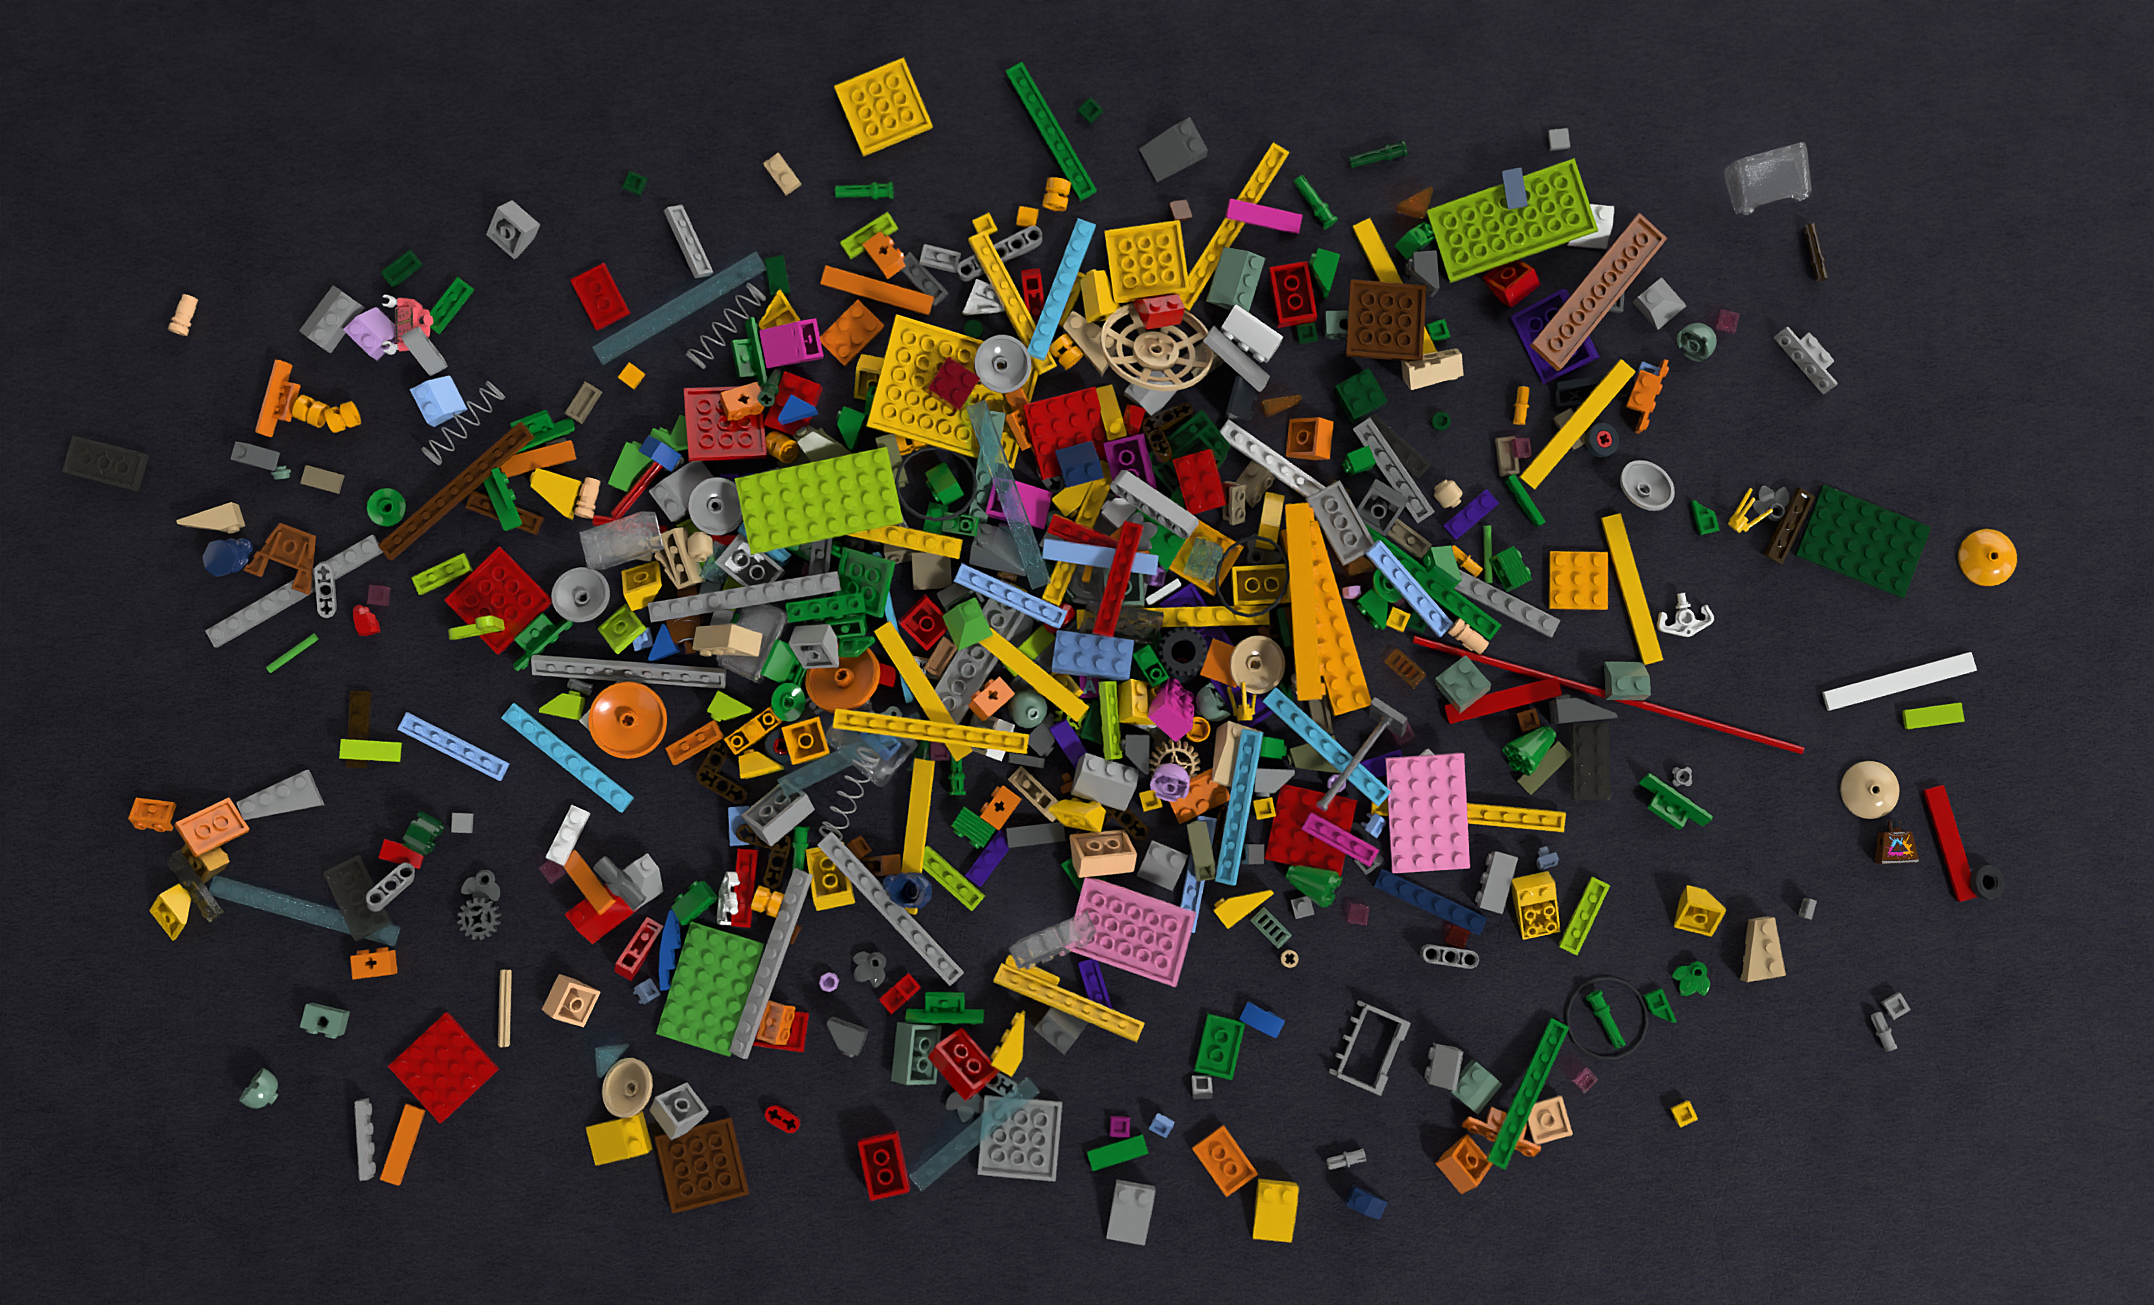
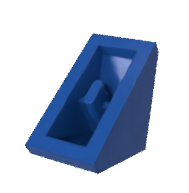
M790 395L778 420L781 425L818 415V411L814 406Z
M648 435L639 449L640 453L671 472L682 456Z
M661 625L648 660L653 662L680 652L678 646L673 643L667 625Z

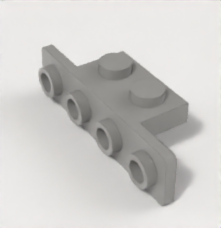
M1786 327L1774 337L1822 394L1827 393L1837 385V382L1826 370L1834 360L1810 333L1799 340L1792 330Z

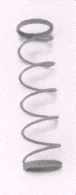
M747 283L746 286L750 290L758 304L744 296L736 295V301L747 317L731 309H724V314L733 326V328L735 329V331L718 322H712V327L721 339V341L723 342V344L717 342L716 340L704 335L700 336L701 342L703 343L711 357L697 350L688 349L689 351H687L686 355L689 358H691L702 369H705L706 366L698 358H696L690 352V350L697 352L709 359H714L712 353L702 340V337L710 339L719 345L725 346L724 340L719 335L713 324H718L732 332L737 333V329L727 316L725 310L731 311L745 319H749L747 313L739 303L737 297L744 298L757 306H760V302L757 299V297L760 298L762 301H765L766 297L752 284Z
M489 381L485 382V384L496 395L482 388H479V391L485 399V401L487 402L490 411L485 410L470 401H466L468 407L477 419L478 424L473 423L458 414H454L456 421L465 433V437L458 435L445 427H441L443 433L445 434V436L447 437V439L453 447L452 450L438 444L433 440H429L430 445L439 457L438 459L426 447L421 448L424 454L427 455L437 465H440L442 463V459L431 442L448 451L455 450L452 441L450 440L444 429L458 437L467 438V433L456 416L462 418L463 420L473 425L480 424L478 417L470 407L469 403L483 411L492 412V408L481 390L498 399L504 400L505 396Z
M859 747L856 752L864 760L876 763L874 765H863L856 760H852L854 764L866 769L869 773L868 780L857 781L850 776H844L861 787V795L854 797L837 791L839 795L848 797L854 803V810L842 812L836 807L830 806L831 810L842 813L846 817L847 825L845 827H834L828 822H822L825 825L819 829L822 836H827L822 831V829H827L838 834L840 837L838 839L842 840L843 836L838 829L846 828L849 825V820L845 814L853 813L857 809L852 798H859L864 794L863 788L859 783L867 782L871 779V774L866 767L876 766L880 760L879 755L873 750ZM859 750L871 753L876 759L863 755Z

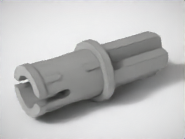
M1881 1012L1872 1014L1871 1019L1877 1030L1876 1035L1880 1037L1884 1050L1888 1052L1896 1049L1897 1045L1890 1033L1892 1030L1888 1028Z
M1361 1149L1349 1153L1343 1152L1342 1155L1328 1158L1326 1162L1329 1169L1346 1165L1350 1167L1352 1164L1365 1162L1366 1156L1364 1150Z

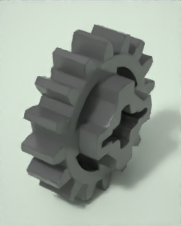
M477 897L473 901L468 900L466 902L468 906H461L463 912L458 913V916L462 917V919L457 921V923L463 925L460 931H467L465 933L466 937L472 934L473 940L477 939L478 936L482 940L485 939V935L487 937L492 936L491 931L496 932L498 930L495 925L501 924L497 920V917H500L501 914H496V910L499 907L493 908V901L486 903V898H482L480 901ZM474 906H482L480 910L473 909ZM478 915H481V918H480L481 922H478V921H477V920H478V917H477ZM479 927L486 929L484 931H476Z

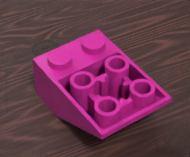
M816 318L759 331L766 368L823 359Z
M995 476L986 514L991 518L1044 530L1053 492Z
M1168 675L1169 678L1163 682L1149 707L1148 718L1176 742L1192 729L1196 699L1190 691H1186L1177 679H1173Z

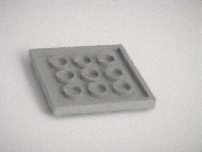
M985 1095L978 1175L1056 1181L1062 1101Z

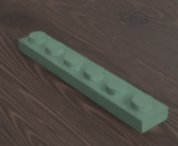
M990 410L985 411L975 470L978 486L975 499L970 504L968 511L969 515L979 517L978 523L987 524L988 515L986 514V509L995 478L1005 420V413Z

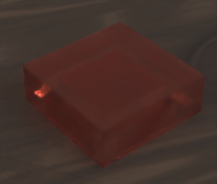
M1451 924L1445 942L1464 949L1470 931Z

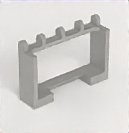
M1358 1000L1357 1004L1362 1006L1363 1009L1358 1019L1351 1016L1350 1020L1355 1022L1356 1026L1351 1037L1344 1034L1343 1039L1348 1040L1349 1043L1344 1055L1340 1053L1335 1055L1342 1059L1337 1071L1330 1069L1329 1073L1381 1096L1388 1080L1387 1072L1400 1041H1403L1406 1036L1410 1022ZM1368 1009L1399 1022L1373 1087L1342 1074Z

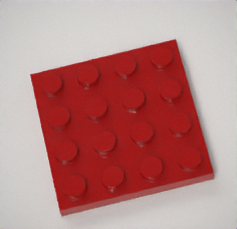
M738 387L684 388L689 461L766 458L763 410L756 415L749 414L742 419L728 421L720 402L721 392Z
M1096 387L1022 405L1041 480L1061 475L1055 454L1056 450L1092 441L1099 461L1108 462L1103 444L1108 442L1100 412L1101 406Z
M498 547L444 600L468 625L476 624V618L485 616L503 619L505 630L479 635L498 655L514 641L515 636L552 604V598L501 547Z
M1283 784L1280 787L1275 810L1276 816L1273 819L1265 859L1294 866L1300 865L1335 871L1341 876L1346 854L1302 830V827L1310 812L1350 833L1357 800L1334 796L1327 805L1328 809L1323 811L1316 804L1324 798L1326 793Z
M448 1012L388 1066L439 1123L445 1121L499 1070L497 1065Z

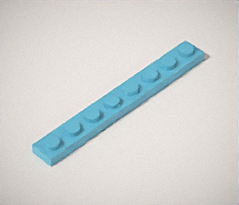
M1079 218L1076 222L1027 349L1030 357L1042 361L1046 358L1096 225Z
M1277 687L1262 701L1340 773L1344 771L1353 759L1343 747ZM1360 763L1348 777V780L1376 806H1379L1391 793L1387 787Z
M513 703L502 716L504 721L622 813L634 799L631 794L516 703Z
M1242 729L1215 879L1217 882L1236 885L1263 736L1262 732Z

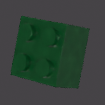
M1369 368L1335 386L1333 390L1351 423L1384 406L1388 401Z

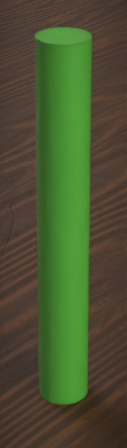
M1487 525L1483 526L1485 583H1492V565L1489 561L1492 557L1491 526Z
M312 634L266 667L267 670L272 673L319 640L318 637Z

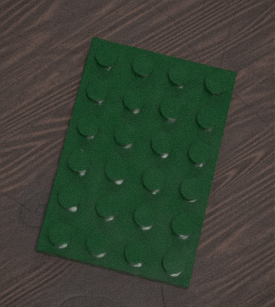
M1822 485L1795 556L1902 599L1906 596L1931 527L1829 486Z

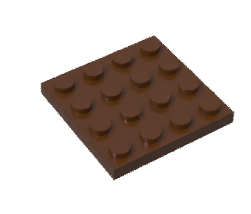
M1351 279L1349 281L1345 356L1422 361L1426 285Z
M732 1117L694 1126L687 1133L673 1140L666 1133L655 1136L672 1214L749 1195Z

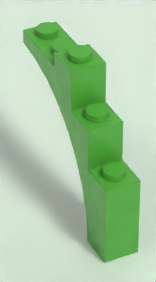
M679 415L671 435L668 430L659 428V430L653 428L650 436L661 441L676 452L688 449L686 418ZM635 441L632 444L626 442L608 482L609 485L628 493L639 477L652 464V459L639 452L642 444Z

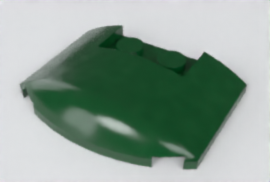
M1201 410L1167 438L1173 455L1168 462L1157 461L1152 451L1149 453L1154 473L1170 493L1173 494L1177 487H1180L1173 462L1174 459L1212 449L1217 468L1219 469L1231 445L1206 413ZM1162 447V448L1160 449V452H1161L1162 454H1165V452H1164V450H1163V447Z

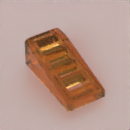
M1300 394L1263 400L1260 405L1265 416L1268 418L1300 403L1302 396Z
M1398 648L1384 661L1412 689H1415L1426 677V673ZM1400 656L1401 659L1393 665L1394 660ZM1404 661L1407 662L1401 670L1398 669ZM1410 667L1413 668V669L1407 674V676L1404 675V673H1405ZM1417 672V677L1411 681L1410 678Z

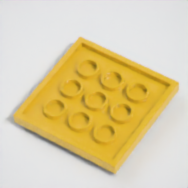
M904 58L834 86L863 156L933 128Z
M1180 220L1105 231L1114 303L1118 304L1133 302L1135 299L1190 293Z

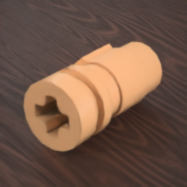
M182 295L175 317H172V323L169 324L168 330L187 336L189 332L187 328L191 326L190 320L194 315L198 299L189 295Z
M585 478L580 491V500L576 504L578 507L574 511L575 515L593 519V510L596 508L594 504L597 500L600 486L599 480Z
M1458 618L1448 630V634L1452 637L1456 636L1455 639L1461 640L1463 645L1469 650H1474L1481 654L1489 642L1476 631L1469 628V624H1464L1465 621Z

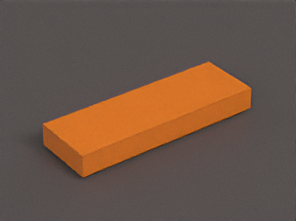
M713 720L665 749L672 764L676 766L724 738L717 721Z

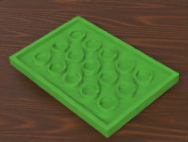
M692 921L656 1034L730 1057L732 1053L729 1052L754 982L765 943Z

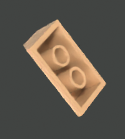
M1125 829L1070 835L1073 866L1079 878L1134 872L1137 853Z

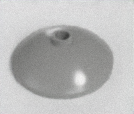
M1007 335L993 336L984 341L975 354V373L980 377L979 381L989 390L997 393H1009L1017 390L1027 381L1031 371V358L1026 347L1016 338ZM997 363H1002L1003 368L999 369Z
M1639 460L1629 463L1621 472V487L1628 499L1635 505L1646 510L1658 511L1666 508L1672 502L1675 494L1674 485L1668 474L1659 466L1648 461Z
M719 477L709 478L700 482L691 492L688 500L689 516L694 525L701 531L711 535H724L736 529L742 522L743 516L737 487L732 481ZM713 502L717 503L716 509H712L711 507Z
M585 567L565 572L556 581L552 590V603L555 610L560 616L572 622H586L596 618L604 611L610 598L609 585L604 576L594 569ZM582 598H587L586 601L581 602Z

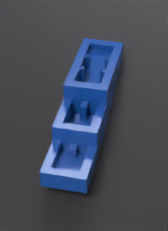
M669 910L660 947V991L670 989L669 969L677 968L674 949L682 947L679 921L673 910Z

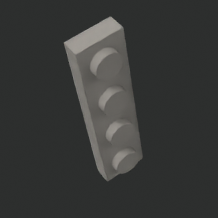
M683 206L667 207L664 213L694 277L710 276L713 270Z
M369 1098L355 1101L360 1181L374 1177L376 1165L372 1157L375 1148L374 1143L371 1141L373 1124L370 1123L372 1105L369 1103Z

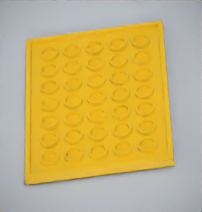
M895 315L867 427L977 459L985 411L1005 413V416L1013 411L1005 397L1007 393L991 391L980 381L974 387L961 410L956 413L925 393V388L943 360L948 356L976 375L974 358L978 348L984 341L904 316ZM1032 360L1030 375L1021 386L1029 403H1031L1038 376ZM997 363L999 369L1003 368L1002 363ZM1005 417L997 465L1013 469L1019 446L1016 443L1012 430L1007 425Z

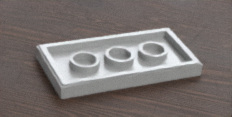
M1213 326L1203 342L1257 391L1261 392L1265 388L1270 376Z
M1340 480L1305 499L1309 503L1310 508L1314 509V516L1318 520L1342 566L1363 556L1375 543Z

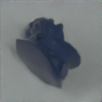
M230 538L225 541L219 539L210 542L203 554L205 569L216 577L239 572L248 563V555L253 550L252 542L245 538L238 540Z
M901 872L897 876L889 875L883 880L884 891L888 892L889 899L898 906L922 909L931 900L932 885L922 873Z

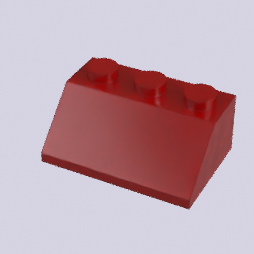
M607 883L604 884V887L616 902L604 913L599 914L586 898L565 914L575 929L592 944L634 913L620 896H616L609 890L606 885Z
M960 1028L937 1044L927 1057L964 1101L978 1093L1000 1072L998 1068L991 1065L992 1061L963 1028Z

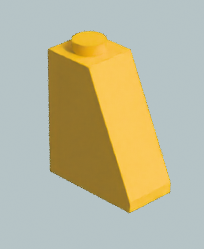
M1096 269L1087 272L1086 277L1080 280L1087 323L1105 321L1121 307L1119 303H1114L1113 289L1105 270L1096 271Z
M536 468L535 472H532L530 476V486L562 515L573 520L574 511L577 507L576 504L579 501L580 491L584 483Z

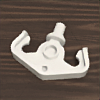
M1685 593L1677 594L1678 604L1676 609L1679 608V611L1675 615V623L1671 626H1666L1667 614L1660 612L1657 628L1661 632L1690 637L1712 624L1714 616L1708 605H1704L1701 608V613L1705 615V620H1696L1693 612L1687 609V607H1690V604L1686 602Z
M726 872L721 884L717 909L718 924L731 925V922L727 921V911L731 912V914L738 912L736 893L730 890L731 886L739 885L740 883L737 872Z

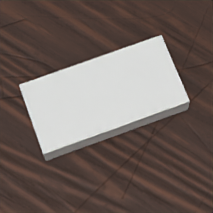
M1177 578L1145 599L1146 604L1151 606L1180 588V581Z

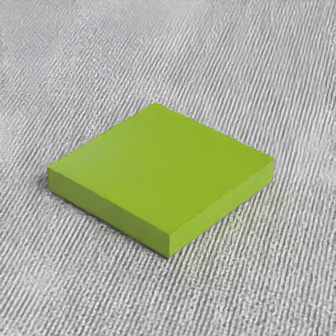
M625 604L597 629L611 648L619 654L647 628L634 611H631L629 605Z

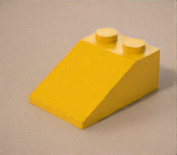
M1072 798L1071 800L1064 799L1048 808V811L1066 827L1101 833L1106 810L1098 802L1090 801V803H1084L1081 799Z
M820 847L807 849L806 857L809 873L813 875L811 888L816 910L820 911L855 903L851 880Z
M643 1111L632 1117H621L586 1127L595 1165L635 1157L652 1150Z
M1257 1180L1253 1239L1292 1242L1299 1188L1296 1182Z

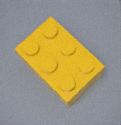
M1285 564L1232 567L1233 606L1272 605L1283 591L1286 580ZM1290 579L1286 593L1277 605L1292 603Z

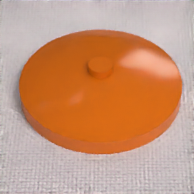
M867 648L858 657H839L838 667L808 669L806 673V689L809 697L819 708L829 713H835V708L853 711L861 707L870 699L879 683L880 666L878 659Z
M631 681L618 682L601 691L593 701L588 717L589 730L596 744L606 753L618 758H637L651 752L662 740L667 727L666 708L658 694L648 686Z

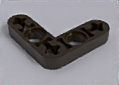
M1183 403L1147 417L1142 421L1143 433L1157 461L1164 463L1172 458V450L1164 431L1182 425L1194 417L1195 412L1191 404ZM1167 417L1173 418L1170 422L1163 421ZM1150 425L1154 428V431L1152 432L1149 427ZM1155 437L1162 438L1159 442L1152 441ZM1162 447H1163V450H1164L1165 454H1162V453L1160 452V449H1161Z
M724 734V735H723L724 738H722V739L724 740V739L727 738L729 735ZM722 739L713 744L697 772L696 779L701 785L735 804H743L748 799L747 790L719 774L732 751L727 746L722 750L726 752L725 755L715 751L716 747L721 749L723 745L721 743ZM714 754L719 755L721 758L718 765H713L710 762V758ZM708 771L709 777L715 779L716 775L718 778L714 781V783L710 780L702 781L703 777L701 776V774L707 773ZM721 780L725 781L728 786L723 792L717 788V784ZM732 785L735 786L732 789L733 791H742L741 795L744 796L743 799L736 800V795L730 793V795L727 796V793L730 792Z
M1101 804L1106 810L1102 828L1114 818L1134 839L1142 841L1148 837L1149 830L1147 826L1128 807L1116 817L1114 815L1117 813L1115 809L1109 810V806ZM1129 813L1132 816L1131 823H1122V814ZM1135 820L1139 822L1136 824L1138 828L1141 829L1143 827L1145 829L1144 837H1136V830L1134 828L1131 831L1128 829ZM1081 829L1077 830V834H1082Z
M747 824L740 825L736 830V836L740 841L771 849L763 882L769 889L777 888L783 877L791 847V839L787 835L783 836L785 841L788 842L787 846L784 845L783 848H779L780 845L778 843L773 844L774 846H769L767 843H760L757 834H755V841H751L753 838L751 836H746L745 839L742 838V835L739 834L740 830L743 831L744 828H748L747 831L753 834L754 831ZM775 856H780L783 860L782 865L779 867L772 865V859ZM769 868L781 870L780 874L775 873L777 883L769 885L767 878H771L773 873L769 871Z

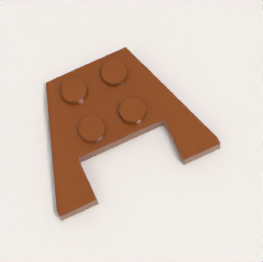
M279 523L265 541V546L253 556L254 560L250 565L247 564L244 567V571L262 577L269 559L298 569L291 589L310 595L316 536Z

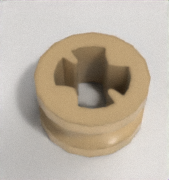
M1285 950L1282 952L1280 960L1284 966L1291 968L1297 965L1298 955L1293 950ZM1292 953L1294 955L1292 958L1294 962L1285 963V955Z

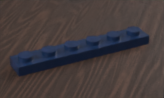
M1380 869L1373 885L1386 893L1479 936L1487 921V917L1383 869Z

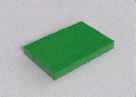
M1207 1013L1194 1071L1232 1080L1245 1023Z

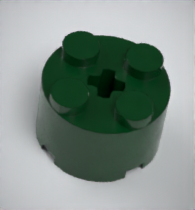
M420 811L416 815L419 817L418 821H412L403 838L405 842L401 845L424 856L433 851L436 845L433 841L442 834L445 826L442 825V821Z

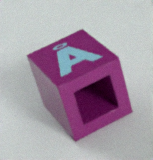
M1079 676L1080 689L1084 692L1080 695V699L1100 698L1099 678Z

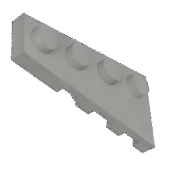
M305 770L236 802L243 820L324 805L309 770Z

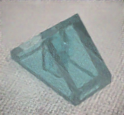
M627 1043L604 1045L595 1048L597 1076L599 1078L604 1077L629 1047Z

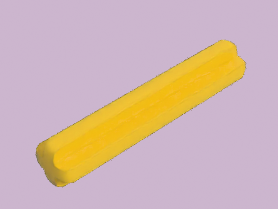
M1008 955L1005 961L1006 965L1057 986L1059 983V977L1012 955Z

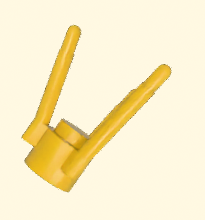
M1752 488L1748 489L1734 515L1728 522V525L1738 533L1742 530L1747 532L1751 526L1773 512L1772 509H1769L1747 524L1748 519L1744 515L1752 506L1755 498H1752L1743 510L1742 508L1749 498Z
M1243 681L1241 683L1242 705H1238L1237 709L1230 687H1227L1233 707V714L1237 716V721L1253 720L1252 715L1255 714L1257 694L1252 693L1251 706L1247 704L1246 686Z

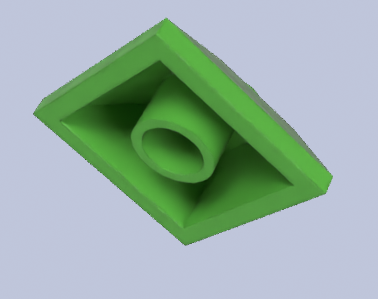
M976 598L957 605L942 616L958 651L993 635Z

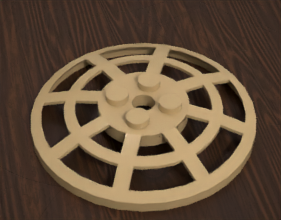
M1133 303L1122 306L1115 313H1112L1104 323L1100 336L1103 356L1119 376L1139 387L1156 391L1185 389L1199 382L1208 373L1212 365L1214 351L1205 344L1207 361H1195L1193 344L1204 340L1208 330L1201 321L1186 310L1182 320L1198 332L1189 338L1172 325L1159 327L1161 328L1160 332H1146ZM1130 314L1133 324L1126 327L1120 334L1110 329L1118 319ZM1137 329L1139 336L1135 342L1125 338L1130 332ZM1168 331L1177 335L1182 341L1176 343L1167 335ZM1107 335L1117 341L1116 351L1118 357L1110 358L1106 350ZM1122 344L1133 349V356L1124 357ZM1187 347L1189 360L1178 358L1180 349ZM1152 350H1158L1160 353H1155ZM1138 362L1144 367L1143 373L1134 369L1129 363ZM1116 364H1123L1130 372L1140 377V379H1136L1130 376L1122 369H1120ZM1175 364L1186 366L1176 375L1170 369ZM1192 367L1203 368L1202 373L1190 381L1183 383L1179 379L1185 376ZM1152 371H1163L1167 377H1152L1150 374ZM1148 380H1149V381H1155V382H1169V381H1171V382H1172L1173 384H1175V385H1158V384L1147 383V381H1148Z

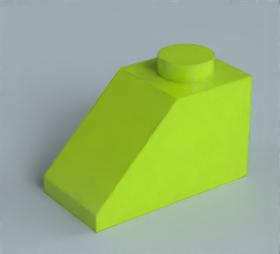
M569 691L568 694L562 693L539 708V712L580 720L585 698L580 697L581 693Z
M718 691L707 711L711 713V718L721 722V720L728 721L754 712V709Z

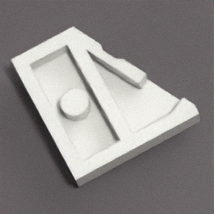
M976 279L963 314L975 315L1005 312L992 285Z

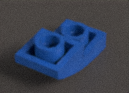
M1247 1002L1239 1019L1275 1038L1278 1037L1285 1020L1270 1011H1265L1251 1002Z

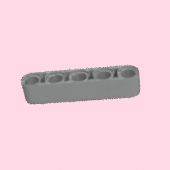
M1031 226L995 244L996 251L1002 250L1005 252V255L1000 257L1003 264L1038 247L1042 242V232L1038 227ZM1032 233H1036L1039 236L1036 240H1031L1028 237ZM1020 242L1022 246L1019 249H1014L1012 244ZM976 255L959 263L957 271L961 280L968 282L985 274L982 266L978 264L979 260ZM963 268H970L971 272L964 275L961 273Z
M1121 470L1110 484V488L1115 494L1183 539H1188L1199 524L1198 519L1126 470Z

